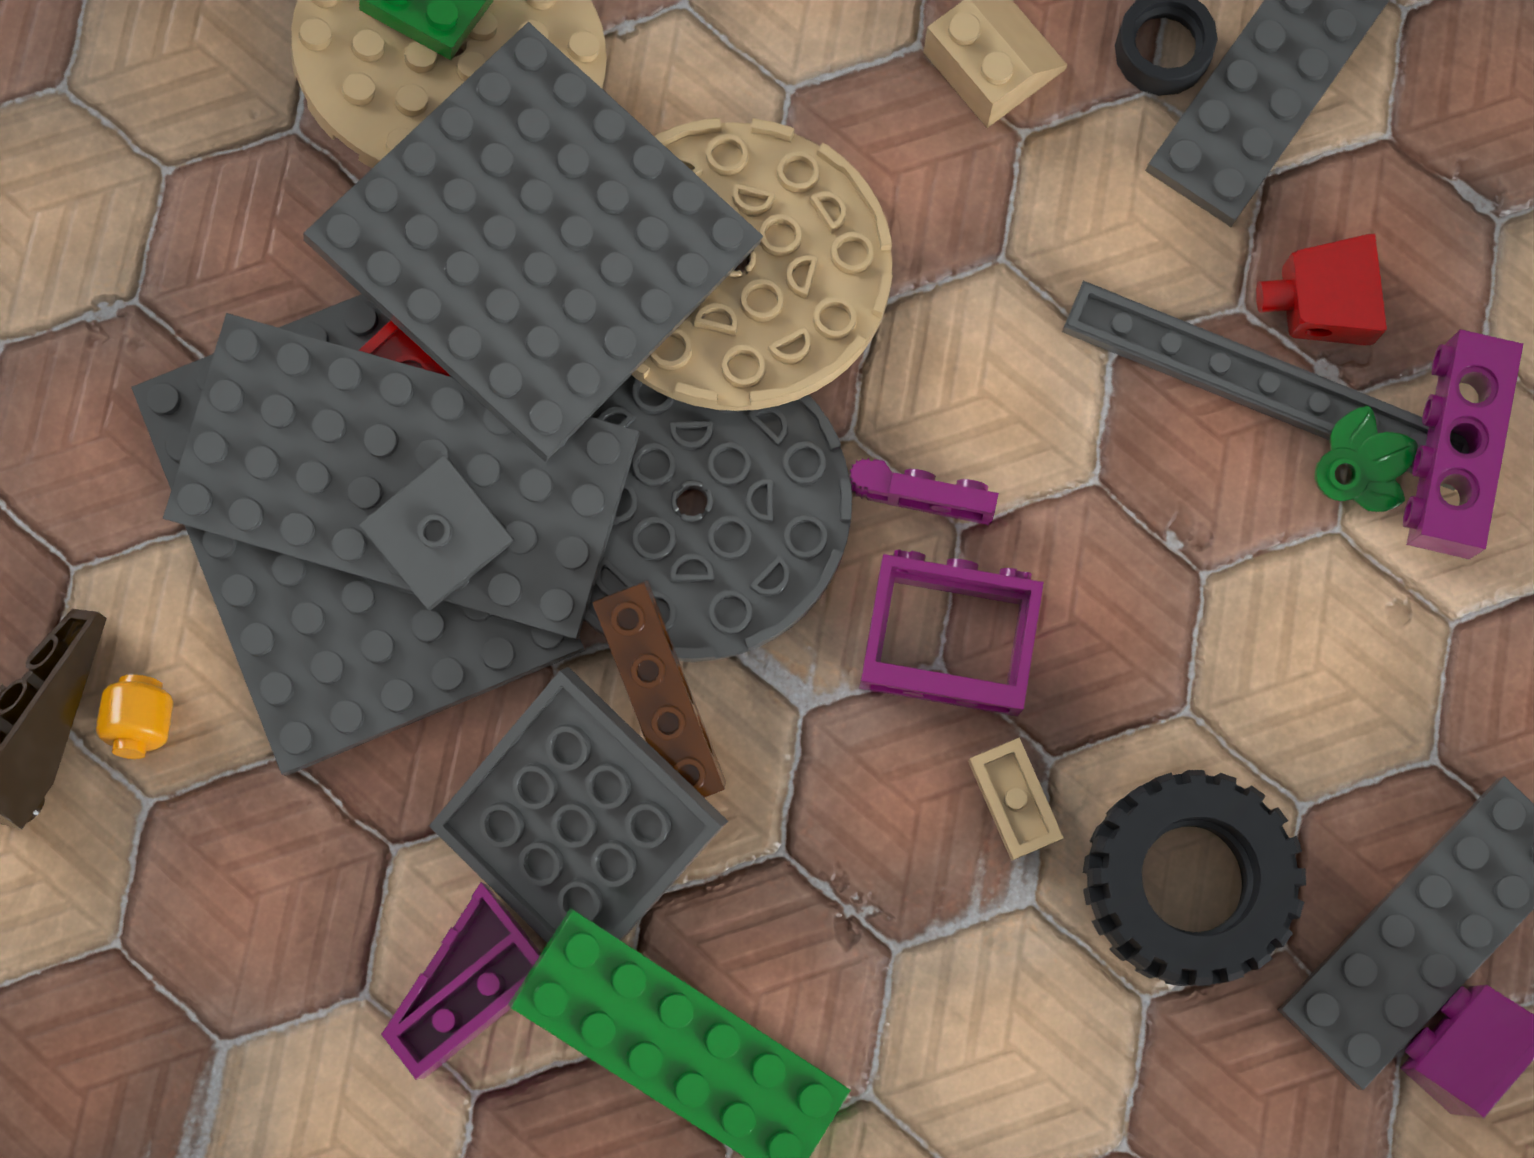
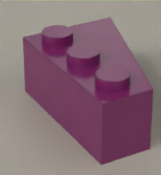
M482 882L471 896L472 899L453 928H450L442 940V945L429 965L420 974L381 1034L415 1080L424 1079L509 1011L511 1008L508 1004L541 955L540 950L492 889Z

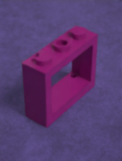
M897 549L894 550L893 556L883 554L859 689L1018 717L1024 710L1044 582L1031 580L1032 574L1030 572H1021L1015 568H1001L999 574L978 571L979 564L964 559H947V563L944 565L925 561L926 555L917 551L907 552ZM894 583L1019 604L1007 684L882 663L881 656Z

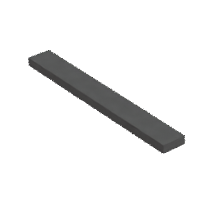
M1086 281L1082 282L1062 330L1065 334L1329 441L1332 428L1342 417L1357 408L1369 406L1375 415L1378 434L1383 432L1401 433L1414 439L1418 444V448L1420 445L1426 444L1429 427L1422 424L1421 416ZM1450 433V442L1453 448L1462 454H1469V445L1466 439L1459 434ZM1413 463L1406 472L1413 474ZM1441 483V486L1453 491L1455 490L1453 486Z

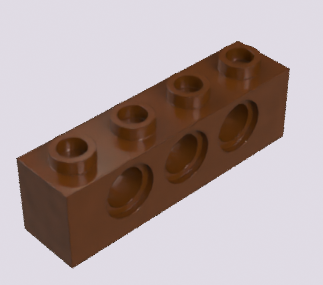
M648 580L592 602L646 742L704 798L725 790V777Z

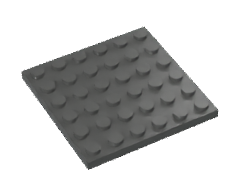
M527 22L303 233L304 242L545 462L760 244L763 238L761 233L530 22Z

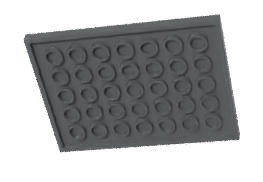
M360 294L278 328L359 350L390 319L366 297ZM213 354L131 387L171 490ZM185 525L281 774L284 776L298 772L585 651L580 637L578 640L446 601H441L432 610H428L412 591Z

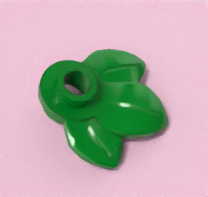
M1369 406L1357 408L1342 417L1332 428L1330 451L1319 459L1315 468L1316 485L1320 492L1331 500H1353L1359 506L1371 512L1391 510L1405 502L1404 492L1395 479L1404 474L1412 465L1417 453L1418 444L1414 439L1401 433L1383 432L1378 434L1372 408ZM1341 464L1348 466L1352 473L1350 481L1345 485L1339 483L1335 478V470Z

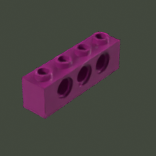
M1460 329L1445 344L1438 346L1432 364V375L1438 376L1435 395L1430 394L1422 416V424L1429 427L1426 444L1420 445L1413 463V476L1419 477L1416 497L1411 496L1409 498L1403 516V527L1409 528L1406 545L1465 559H1471L1486 549L1523 343ZM1460 383L1469 384L1476 390L1479 398L1478 403H1472L1462 396L1459 389ZM1450 433L1459 434L1466 439L1469 445V454H1462L1453 448L1450 442ZM1441 483L1449 484L1457 490L1460 497L1459 506L1451 505L1443 499L1440 493Z

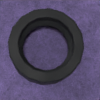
M1136 0L1124 14L1115 42L1117 65L1126 80L1141 91L1158 96L1179 94L1195 86L1209 67L1218 41L1215 20L1206 6L1198 0ZM1166 18L1182 24L1195 39L1196 48L1193 57L1182 67L1164 68L1153 65L1140 54L1136 47V35L1143 23L1151 19Z

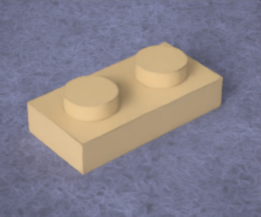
M1020 737L969 758L968 763L1011 861L1064 839Z

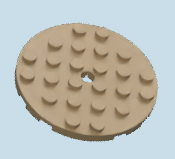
M297 0L291 27V59L296 81L298 80L308 101L307 108L320 127L332 140L338 138L347 147L359 154L358 160L373 168L527 22H530L601 88H603L606 72V42L602 24L591 0H494L461 45L464 52L459 56L453 57L451 60L360 11L359 0Z
M710 118L679 125L655 135V138L761 233L763 238L760 244L747 256L750 263L746 266L743 273L741 270L732 271L631 375L655 391L672 399L694 406L731 411L758 410L779 406L807 396L832 382L855 362L874 337L882 321L890 293L893 276L892 241L887 220L870 186L844 157L825 143L819 146L810 140L794 134V128L772 121L753 118L752 123H721L720 118Z

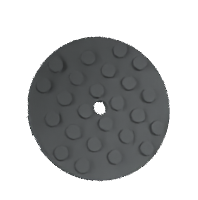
M631 375L590 416L638 430L640 433L584 619L594 630L605 636L592 602L648 580L679 661H713L740 655L776 639L792 628L818 602L831 583L841 563L847 544L852 513L851 479H849L840 440L829 419L810 395L779 406L758 410H715L672 399L655 391ZM691 489L702 492L708 501L704 513L694 516L680 513L677 507L679 496L686 490Z

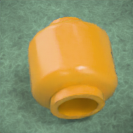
M124 675L119 678L117 683L110 684L103 690L96 732L99 739L113 746L112 753L114 755L127 759H142L145 757L146 751L159 749L166 744L173 711V699L168 692L162 689L163 684L159 680L144 675Z

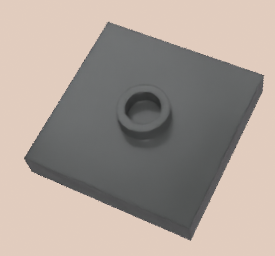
M445 455L359 524L428 610H432L515 542L514 538Z

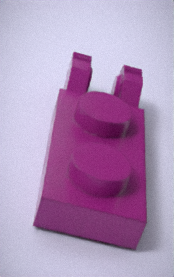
M862 458L860 461L856 460V463L852 464V469L849 470L852 493L854 492L855 496H860L861 499L866 497L869 501L986 525L992 523L999 493L988 491V485L970 479H959L956 485L935 481L936 476L933 473L919 469H906L904 474L892 473L885 461L877 459L870 461L869 458Z

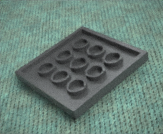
M566 667L560 670L432 821L429 827L548 944L570 908L622 941L729 821L575 672Z

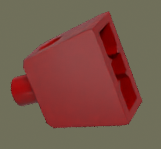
M1365 234L1297 250L1291 253L1282 267L1283 280L1258 281L1256 303L1258 311L1260 313L1286 311L1288 333L1293 338L1367 346L1374 345L1387 330L1376 234Z

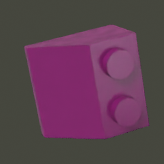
M1488 985L1470 986L1468 989L1461 986L1441 1007V1011L1445 1016L1432 1031L1429 1028H1424L1408 1044L1405 1053L1410 1057L1400 1069L1450 1114L1485 1118L1534 1060V1014Z

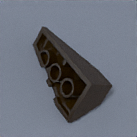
M72 609L28 656L26 661V668L29 669L28 672L21 679L12 682L8 687H5L3 684L0 686V824L22 830L26 823L33 820L44 806L45 795L54 784L107 619L100 612Z

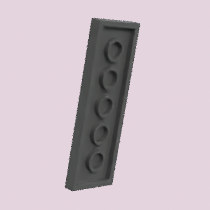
M1264 0L1148 163L1145 171L1232 227L1390 0Z
M1505 776L1498 778L1277 1009L1358 1090H1364L1534 910V804Z

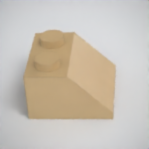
M963 0L927 27L923 53L986 128L1067 68L1065 61L1012 0Z

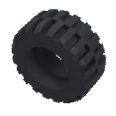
M1187 770L1182 774L1172 775V773L1156 777L1146 784L1140 785L1116 802L1106 813L1107 816L1103 822L1096 827L1090 839L1092 847L1089 855L1085 856L1083 873L1087 874V888L1083 889L1085 903L1086 905H1091L1096 918L1092 923L1098 935H1105L1111 943L1112 947L1109 950L1121 961L1127 960L1136 967V972L1148 978H1157L1165 981V984L1177 986H1205L1242 978L1245 973L1260 969L1272 960L1270 954L1276 948L1284 947L1293 934L1288 929L1292 920L1298 919L1301 916L1304 901L1298 899L1299 887L1306 885V868L1297 867L1295 854L1302 852L1297 836L1288 837L1282 826L1288 819L1278 807L1270 810L1262 802L1266 796L1253 786L1245 789L1237 785L1236 777L1219 773L1216 776L1205 775L1204 770ZM1181 827L1206 829L1227 844L1238 862L1242 880L1239 903L1233 914L1225 922L1213 929L1191 932L1175 928L1156 914L1146 897L1142 882V866L1145 856L1152 844L1170 830Z

